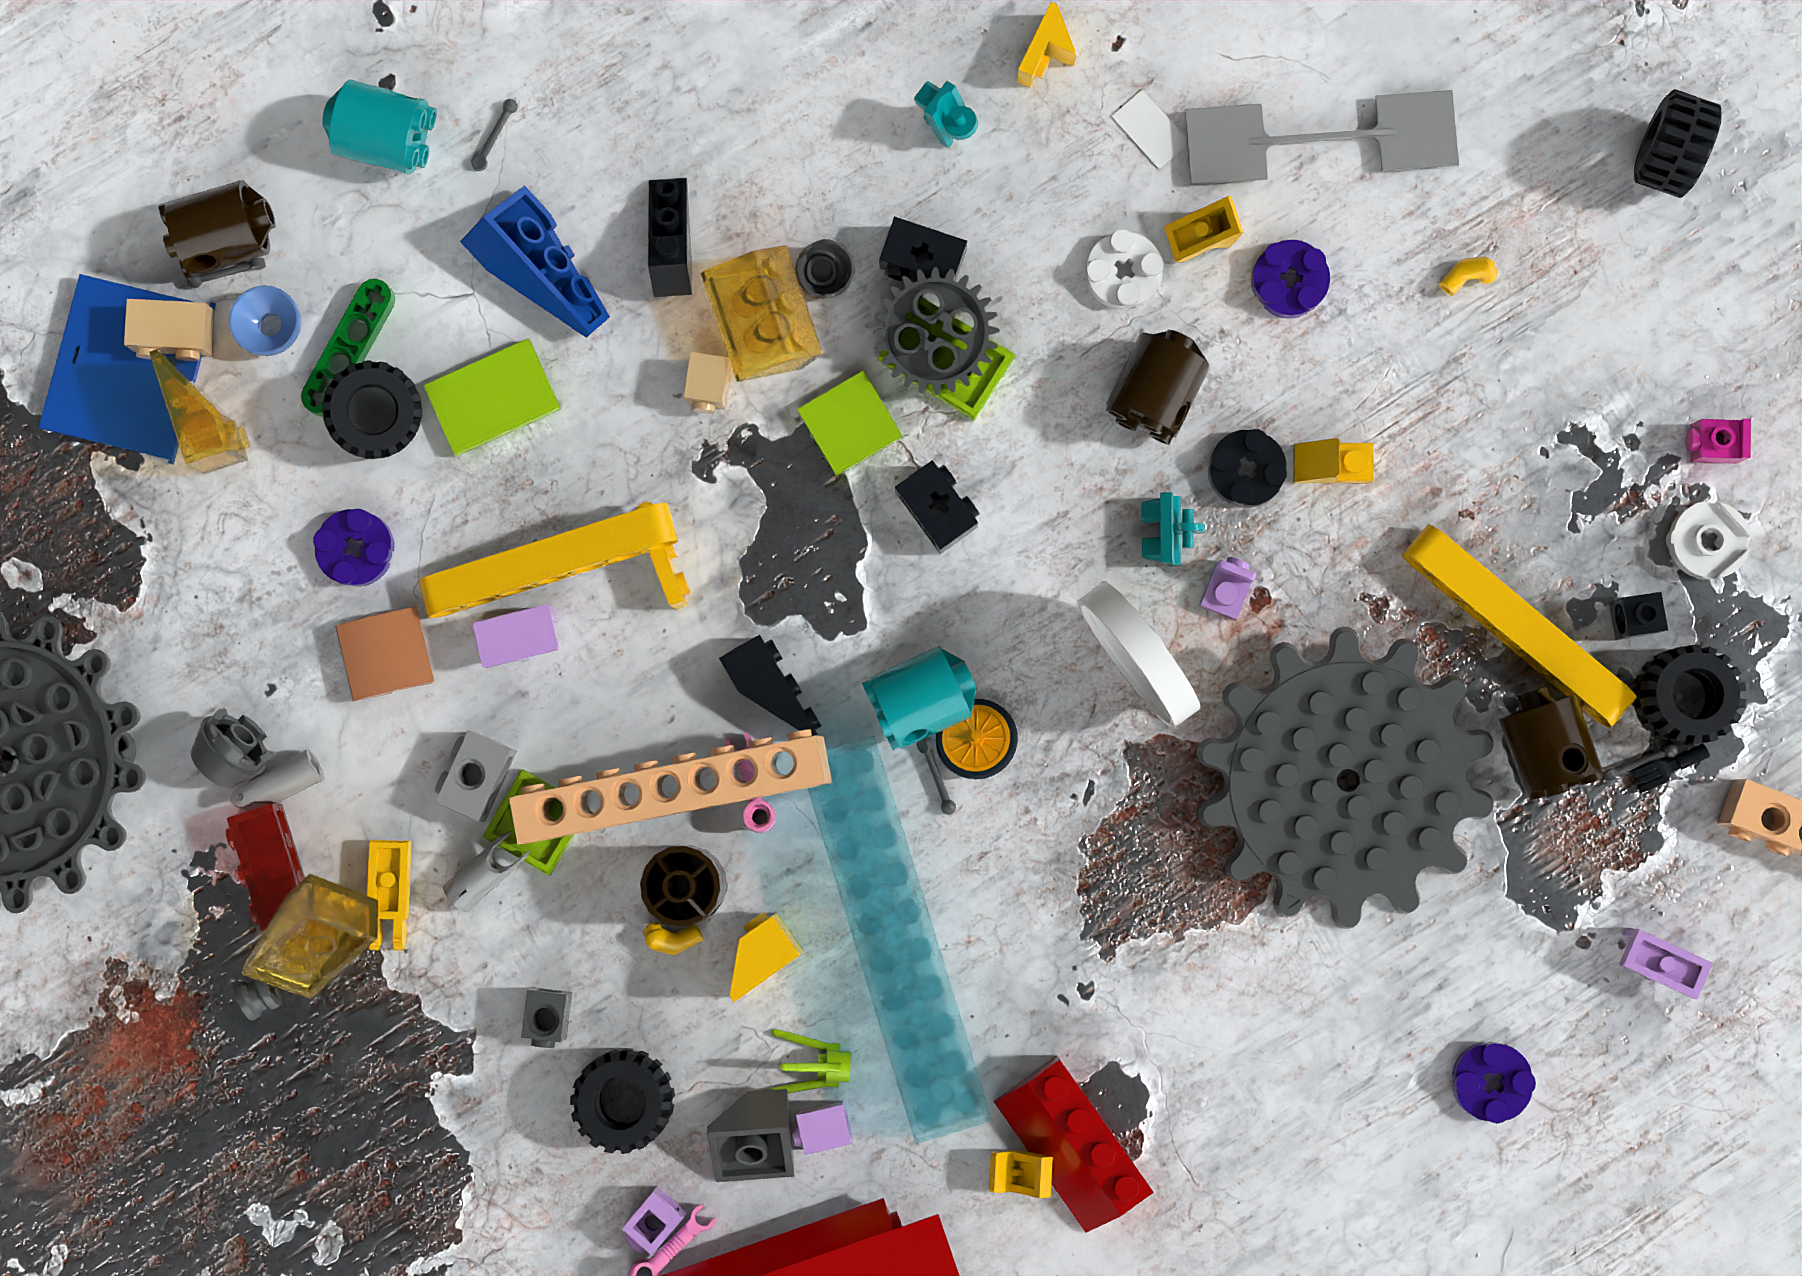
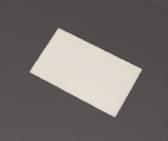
M1143 89L1111 116L1158 169L1163 167L1188 145L1185 135Z

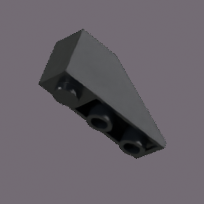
M687 178L649 180L648 269L654 297L692 295V255Z
M759 634L719 657L727 674L741 695L798 731L811 729L812 736L818 735L816 730L822 727L811 707L805 710L802 708L796 697L802 691L792 673L786 676L783 675L777 664L783 658L772 639L764 642Z

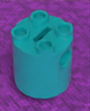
M349 79L327 101L323 112L322 125L328 136L332 154L410 175L415 171L416 167L425 168L427 164L429 146L425 145L428 130L431 131L434 128L437 110L434 107H430L428 101L423 98L408 97L389 89Z
M940 645L877 673L862 682L863 688L870 703L873 705L878 722L892 750L903 749L972 717L977 690L965 661L942 649Z

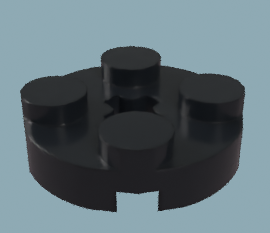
M1260 429L1238 430L1225 436L1215 446L1208 466V478L1213 490L1222 500L1237 506L1253 508L1265 504L1279 492L1287 477V462L1280 445L1272 437L1266 435L1264 431ZM1241 459L1256 463L1257 467L1254 470V478L1250 479L1247 474L1242 476L1238 474L1237 470L1242 466Z

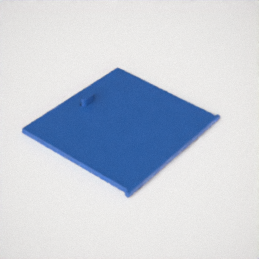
M79 274L38 428L168 459V463L174 465L202 355H200L199 361L178 360L175 358L176 354L163 353L160 354V359L136 357V352H133L124 345L127 299L193 301ZM210 302L209 306L215 310L216 303ZM77 348H79V351H78V354H77V358H76V362H75V364H74V359H75L76 351H77Z

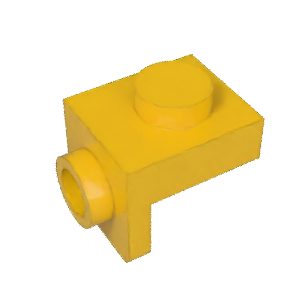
M1019 1149L992 1152L990 1155L989 1191L993 1193L1014 1192L1035 1198L1051 1197L1053 1157Z

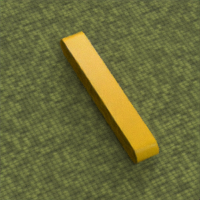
M658 503L422 577L418 580L427 617L438 618L662 549L677 543L678 538L668 503Z
M1427 524L1403 552L1402 556L1409 565L1566 696L1576 694L1580 708L1603 726L1612 728L1637 698L1636 694L1626 684L1435 526Z

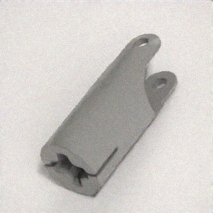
M306 749L265 770L263 773L252 778L246 785L233 791L231 802L234 806L249 812L255 811L264 805L277 804L323 781L324 774L315 755L309 749ZM242 794L243 797L241 801H238V795Z
M511 831L504 833L494 840L443 886L444 893L450 902L459 896L453 903L456 908L463 912H468L527 858L529 850L512 865L502 866L495 861L493 857L494 848Z

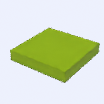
M864 370L797 409L836 477L903 438Z
M521 769L482 837L493 842L504 833L511 831L497 846L518 858L529 850V854L524 862L551 876L574 835L517 845L509 797L522 795V787L536 784H544L545 790L555 788L528 771ZM554 799L549 808L550 814L555 820H558L563 813L562 803L558 799Z

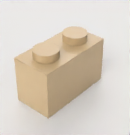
M127 299L124 345L133 352H136V357L144 359H160L161 353L176 354L175 358L183 361H199L200 355L212 356L214 310L207 303Z

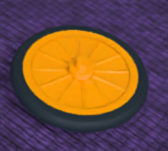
M985 699L974 700L971 718L936 733V748L943 764L954 774L975 780L989 778L1001 772L1012 760L1018 743L1017 728L1011 715L999 704Z

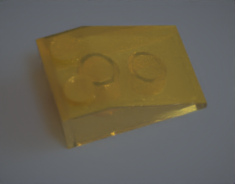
M157 349L150 351V357L185 464L206 474L247 461L248 457L245 449L250 448V442L244 427H238L236 422L175 362Z
M309 874L284 899L243 965L242 975L311 999L378 939V900L324 878Z

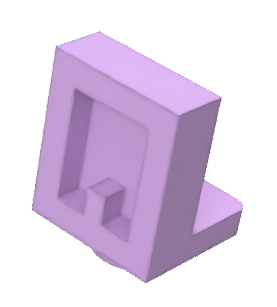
M1228 557L1227 561L1219 560L1214 566L1199 607L1237 620L1249 587L1257 573L1248 570L1250 564L1240 559Z

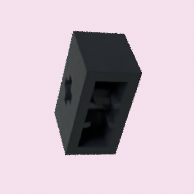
M894 216L879 258L880 269L885 270L884 274L887 277L903 282V276L917 281V270L919 269L923 271L927 279L931 278L934 267L939 269L940 277L944 279L947 272L953 269L955 273L954 281H956L967 251V240ZM922 252L928 253V260H924L922 265L916 263V257H920Z
M931 460L895 486V493L939 554H942L978 528V521L975 517L980 515V513L968 496L961 499L952 486L957 484L948 468L944 464L938 468L935 462ZM934 497H937L939 501L948 500L946 513L943 514L939 509L934 512L931 511L933 507L932 499Z

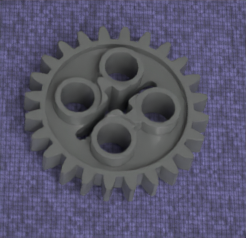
M937 267L933 268L931 278L928 279L921 269L917 270V282L915 283L907 276H903L905 289L901 291L891 286L890 290L895 299L893 301L881 299L880 302L888 311L886 314H875V318L884 322V328L873 330V334L884 336V342L878 344L875 349L887 350L889 354L881 362L882 365L891 363L896 365L891 374L893 378L902 373L906 374L905 387H909L915 380L919 381L918 389L920 393H924L928 384H932L935 395H939L942 384L945 383L951 393L956 392L955 381L958 379L964 385L969 386L970 380L967 374L972 372L981 377L983 373L978 366L979 362L992 363L991 358L985 354L986 349L998 348L996 343L989 340V335L1000 332L999 328L989 326V321L997 317L998 314L997 312H986L984 309L992 301L991 298L986 297L980 300L977 298L982 288L980 284L970 290L966 288L969 282V276L964 275L959 282L954 281L955 273L953 269L947 272L945 279L940 277ZM932 293L938 297L940 306L935 314L926 316L919 309V301L922 296ZM911 312L933 325L942 321L944 323L942 330L966 343L967 349L961 350L941 338H936L932 342L929 340L931 333L908 320L906 314ZM959 313H969L974 320L973 329L966 335L957 334L952 325L954 317ZM907 328H915L920 334V344L913 350H906L900 343L901 333ZM940 347H949L954 353V363L947 369H940L934 363V353Z

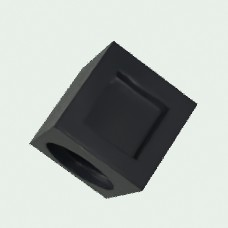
M1662 592L1623 597L1609 602L1615 640L1654 635L1668 631Z

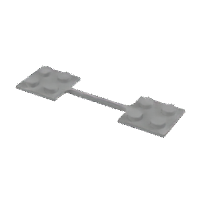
M1452 90L1376 95L1377 125L1371 130L1273 137L1269 136L1264 130L1262 104L1185 109L1191 185L1267 180L1266 150L1274 144L1372 138L1377 141L1380 147L1382 171L1458 166L1459 158Z

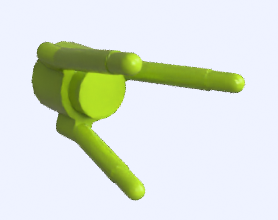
M779 1029L771 1031L775 1037L822 1050L826 1054H818V1063H782L780 1065L782 1071L817 1072V1077L822 1079L770 1089H787L789 1094L822 1087H839V1082H849L851 1052L841 1051L840 1043H826Z

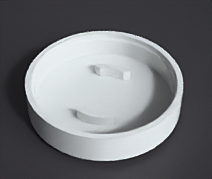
M1103 581L1077 601L1085 621L1110 659L1143 701L1166 725L1174 729L1200 710V703L1192 686L1164 646L1160 636L1146 623L1137 610L1115 587Z

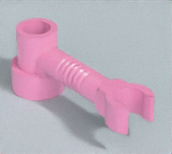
M744 732L747 744L743 750L750 749L749 741H752V739ZM727 737L726 746L733 745L731 739ZM744 760L739 765L743 781H750L755 773L753 764L749 760ZM763 797L748 800L749 804L743 812L746 826L756 833L769 831L776 821V813L773 807L764 801ZM758 813H767L765 823H755V817Z
M704 1204L695 1207L691 1213L690 1220L675 1236L667 1241V1244H664V1247H661V1250H658L650 1259H640L634 1262L630 1267L628 1276H637V1271L642 1267L650 1268L652 1276H660V1271L684 1246L701 1231H707L714 1226L716 1218L711 1220L706 1226L699 1225L695 1217L697 1212L704 1207Z

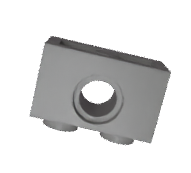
M468 730L465 737L460 735L451 752V757L455 758L449 772L444 771L436 784L435 793L439 795L435 803L475 821L485 822L517 750L477 732ZM477 764L481 769L482 777L476 785L470 786L464 777L465 770L468 766Z

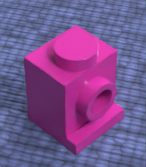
M1700 419L1692 423L1691 428L1688 429L1686 434L1687 451H1691V462L1738 464L1751 458V419ZM1716 433H1722V445L1716 441Z

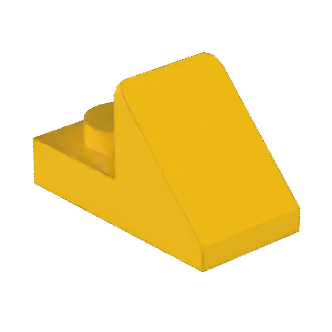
M1050 2L1018 68L1017 82L1031 88L1035 77L1043 78L1051 57L1070 66L1075 65L1076 51L1060 9L1053 2Z
M1226 196L1164 226L1174 260L1180 263L1213 248H1229L1244 233L1232 196Z
M1332 438L1293 445L1294 483L1371 484L1374 481L1373 443H1340V438Z

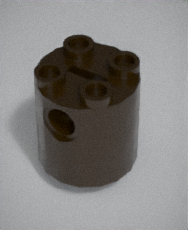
M243 180L159 204L158 206L161 219L169 233L163 236L165 248L171 258H179L182 272L186 278L265 256L270 252L268 234L271 229L276 227L273 211L266 198L253 190Z
M1169 329L1156 334L1140 333L1106 402V411L1116 417L1115 422L1131 431H1136L1137 427L1140 426L1150 431L1149 436L1154 440L1170 445L1172 439L1177 437L1210 365L1195 341L1180 332Z
M1543 687L1517 696L1519 711L1498 719L1529 801L1544 796L1552 797L1569 791L1571 786L1585 785L1605 778L1576 694L1554 700L1551 698L1548 688Z
M693 845L669 847L654 855L645 866L640 881L641 898L648 912L660 922L675 927L694 925L712 916L723 903L728 889L726 873L720 861L706 849Z

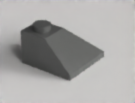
M766 1089L747 1092L707 1126V1136L716 1182L795 1177L791 1113L787 1089Z

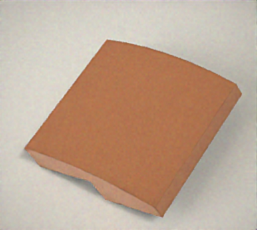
M417 606L335 626L353 702L388 695L394 691L428 685L434 682Z

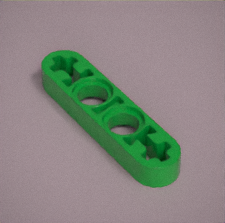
M368 279L360 285L304 385L301 393V402L314 415L323 417L322 403L315 407L316 401L312 398L315 392L322 393L327 386V383L321 380L322 376L326 375L329 379L333 380V377L336 375L332 374L329 369L330 360L334 356L342 354L347 356L349 365L364 361L395 304V294L384 281ZM381 289L380 294L385 299L382 304L375 302L369 312L376 316L374 321H371L366 315L358 311L362 307L368 312L372 304L368 294L370 292L378 293ZM356 321L365 322L368 329L366 336L360 341H353L348 337L349 326Z

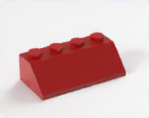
M1058 1055L993 1101L1028 1152L1053 1157L1051 1184L1085 1233L1121 1217L1154 1193Z

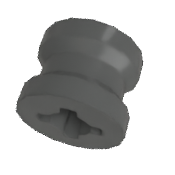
M265 971L255 975L254 981L250 983L242 982L234 986L236 1001L244 1015L251 1021L261 1017L262 1011L268 1008L274 1010L282 1006L280 991L272 977Z

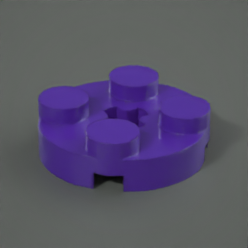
M1283 240L1269 245L1257 259L1251 275L1252 291L1255 297H1258L1259 301L1264 305V308L1272 315L1288 319L1299 318L1314 310L1326 296L1330 285V271L1324 253L1320 249L1314 248L1312 245L1300 240ZM1288 270L1295 271L1296 275L1301 279V282L1295 283L1291 289L1286 287L1287 283L1285 280L1280 279V275L1287 274Z
M346 509L333 514L325 520L313 537L315 558L320 569L327 577L343 585L356 587L370 585L384 576L391 564L389 562L392 558L395 543L389 527L379 517L363 509ZM350 539L355 541L362 540L364 543L360 547L361 555L357 558L353 554L346 555L345 549L348 547L347 542Z
M1502 1043L1474 1044L1460 1054L1453 1066V1092L1456 1101L1468 1114L1483 1121L1499 1124L1515 1118L1529 1104L1532 1092L1536 1086L1535 1077L1525 1057L1513 1047ZM1499 1072L1502 1077L1499 1081L1501 1084L1498 1091L1491 1089L1489 1092H1486L1484 1089L1487 1081L1484 1079L1485 1074L1496 1075Z

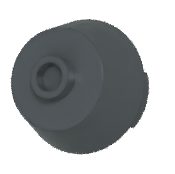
M223 708L217 710L213 716L203 719L191 749V758L197 769L210 781L223 787H234L263 773L267 762L273 756V751L267 750L262 741L267 736L254 721L245 715L236 719L227 715V710Z

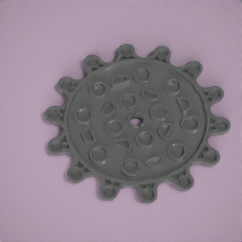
M0 612V892L3 906L6 910L17 914L24 912L31 905L34 884L40 876L51 878L58 889L65 894L79 892L86 883V874L81 863V855L85 846L94 844L106 851H115L125 843L127 832L112 814V801L117 793H131L140 790L146 782V773L139 765L126 762L120 756L119 740L122 734L133 729L139 723L141 715L139 709L131 702L123 701L108 704L103 699L101 683L111 667L109 656L102 650L91 649L76 660H68L62 652L63 626L57 619L49 616L39 618L27 638L16 640L10 632L7 618ZM5 751H9L11 755L16 756V759L13 760L12 768L8 772L1 765V756Z
M1343 626L1332 632L1327 655L1317 662L1305 660L1293 644L1281 642L1276 644L1270 652L1274 679L1269 687L1255 690L1242 682H1233L1228 684L1222 693L1225 706L1236 716L1237 726L1234 733L1229 737L1223 739L1206 738L1197 747L1196 755L1198 760L1203 765L1220 771L1224 778V787L1221 793L1203 801L1199 805L1197 816L1199 821L1206 827L1217 828L1226 826L1234 829L1239 839L1238 846L1226 859L1224 865L1225 872L1229 878L1241 882L1259 872H1267L1275 878L1277 889L1272 903L1274 910L1281 917L1289 918L1299 913L1303 904L1314 896H1320L1329 901L1332 919L1337 926L1343 929H1350L1358 925L1361 920L1364 901L1375 894L1386 896L1395 910L1400 913L1408 914L1415 911L1421 899L1416 887V878L1420 871L1426 867L1434 866L1448 874L1462 872L1467 865L1468 857L1466 852L1454 840V828L1463 819L1486 818L1494 808V801L1490 794L1472 787L1467 781L1466 776L1467 769L1471 763L1488 756L1492 752L1494 746L1493 738L1487 731L1481 729L1463 731L1453 721V711L1465 698L1467 685L1463 679L1455 675H1448L1432 685L1421 683L1415 675V665L1419 657V649L1416 643L1410 639L1396 640L1383 658L1370 660L1360 650L1359 636L1356 631L1350 627ZM1345 769L1354 770L1357 784L1353 785L1350 789L1341 790L1337 785V776Z

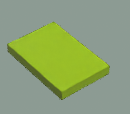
M924 297L919 301V309L926 316L935 314L939 309L938 306ZM911 312L906 314L908 320L931 333L929 340L932 342L936 338H941L961 350L967 349L966 343L942 330L944 324L942 321L933 325ZM954 317L952 322L954 331L959 335L970 333L973 328ZM907 328L901 333L900 343L906 350H913L920 344V334L915 328ZM996 343L998 345L997 349H986L985 354L991 358L992 363L980 361L978 364L983 375L980 377L972 372L967 374L970 380L969 386L964 385L958 379L955 381L956 392L951 393L946 383L942 384L939 395H935L932 384H928L925 391L975 422L1016 355ZM940 347L933 356L935 365L940 369L951 367L955 360L954 353L949 347ZM887 350L881 351L877 358L878 362L881 363L889 355ZM894 363L884 365L891 370H894L896 367ZM902 373L901 376L906 378V374ZM915 380L913 384L918 386L919 381Z
M529 338L423 385L456 457L562 410Z

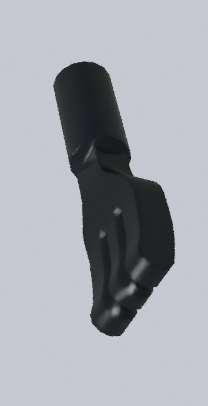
M1702 743L1676 755L1674 759L1667 762L1655 760L1631 770L1630 773L1635 778L1634 781L1638 785L1639 792L1643 793L1668 782L1672 772L1678 769L1683 770L1710 757L1707 747Z

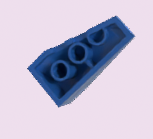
M524 185L484 215L460 242L486 271L587 338L610 316L589 279L579 275L571 261L575 256L569 245H562L554 231L557 226L554 218Z

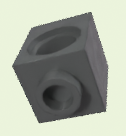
M535 987L528 989L521 1038L532 1039L531 1046L542 1048H555V1042L566 1040L572 992ZM541 1008H548L555 1014L556 1022L552 1029H545L539 1025L537 1015Z

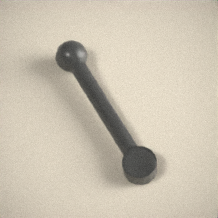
M507 99L503 102L504 110L481 153L473 156L471 164L477 171H483L487 168L488 162L486 158L510 114L517 111L518 104L515 100Z
M264 258L251 259L248 263L187 278V284L191 288H198L203 282L248 270H260L266 267Z
M927 737L917 742V748L926 757L943 802L941 805L942 812L946 815H951L956 811V804L949 799L932 754L933 742Z
M1667 743L1660 751L1604 771L1603 775L1605 778L1602 780L1612 779L1663 757L1674 758L1678 753V748L1672 743Z

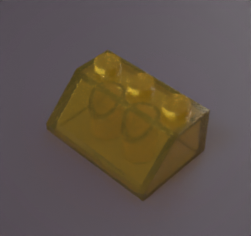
M787 245L754 250L704 270L701 273L737 382L801 370L823 354Z

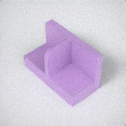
M545 604L472 623L482 666L490 668L518 660L525 662L529 661L530 657L557 651L559 643L554 623H557L554 607Z
M1625 928L1623 935L1630 938L1619 963L1620 966L1644 976L1648 981L1664 985L1692 999H1698L1712 967V962L1640 929Z

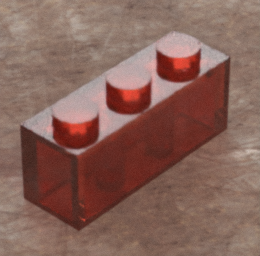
M270 803L226 818L229 828H226V838L233 851L236 850L241 865L237 866V873L244 888L248 887L252 900L249 903V913L254 924L259 925L261 931H266L317 915L283 804Z

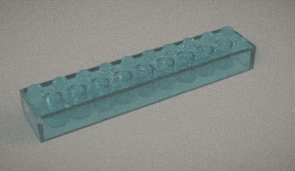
M871 736L826 750L832 783L807 789L915 1144L993 1121L876 738Z

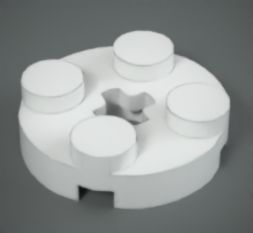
M1127 230L1115 231L1113 234L1107 235L1098 241L1089 254L1086 265L1089 289L1099 302L1112 309L1142 306L1157 292L1162 280L1164 262L1156 246L1146 237ZM1118 262L1121 264L1128 262L1132 265L1131 271L1135 275L1132 278L1124 276L1122 279H1119L1116 276L1118 269L1115 265Z
M1701 502L1684 509L1677 515L1665 540L1675 564L1689 576L1705 581L1728 576L1743 565L1749 553L1747 547L1750 532L1743 516L1730 505ZM1703 532L1707 535L1710 533L1716 534L1717 538L1714 544L1717 548L1714 551L1711 548L1705 549L1702 546L1701 534Z

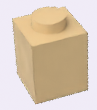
M690 352L683 398L688 405H692L693 411L714 414L715 408L725 410L732 368L729 357Z

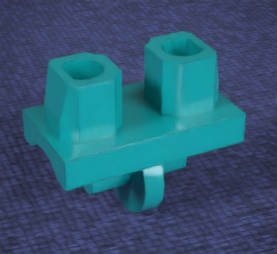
M927 81L914 97L917 106L924 109L925 114L923 118L926 123L932 127L940 144L948 149L952 145L953 139L964 140L975 133L978 127L976 114L971 108L965 106L957 87L949 81H946L941 88Z
M1161 492L1160 498L1141 503L1142 522L1145 524L1160 523L1161 536L1142 539V558L1158 561L1170 567L1182 566L1181 535L1182 548H1194V534L1205 533V524L1194 523V509H1182L1181 523V497L1173 496L1172 492Z

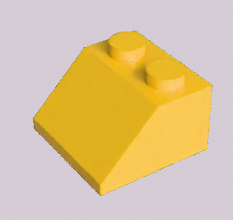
M763 912L743 926L747 934L741 937L738 942L729 995L733 1002L740 999L804 952L778 913L768 917L766 912Z

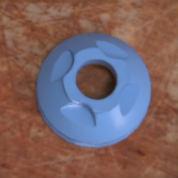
M256 286L243 292L233 303L229 314V328L234 340L246 351L259 356H273L286 351L296 341L301 330V315L295 301L283 290L274 286ZM270 315L278 316L282 324L280 331L276 335L265 336L261 331L262 321Z

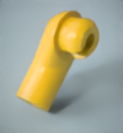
M1486 256L1461 259L1440 281L1439 286L1446 294L1453 296L1467 280L1478 279L1480 283L1490 284L1497 279L1499 272L1495 267V262Z
M652 922L643 931L645 944L651 950L672 956L704 940L697 924L690 925L674 933L665 930L661 923Z

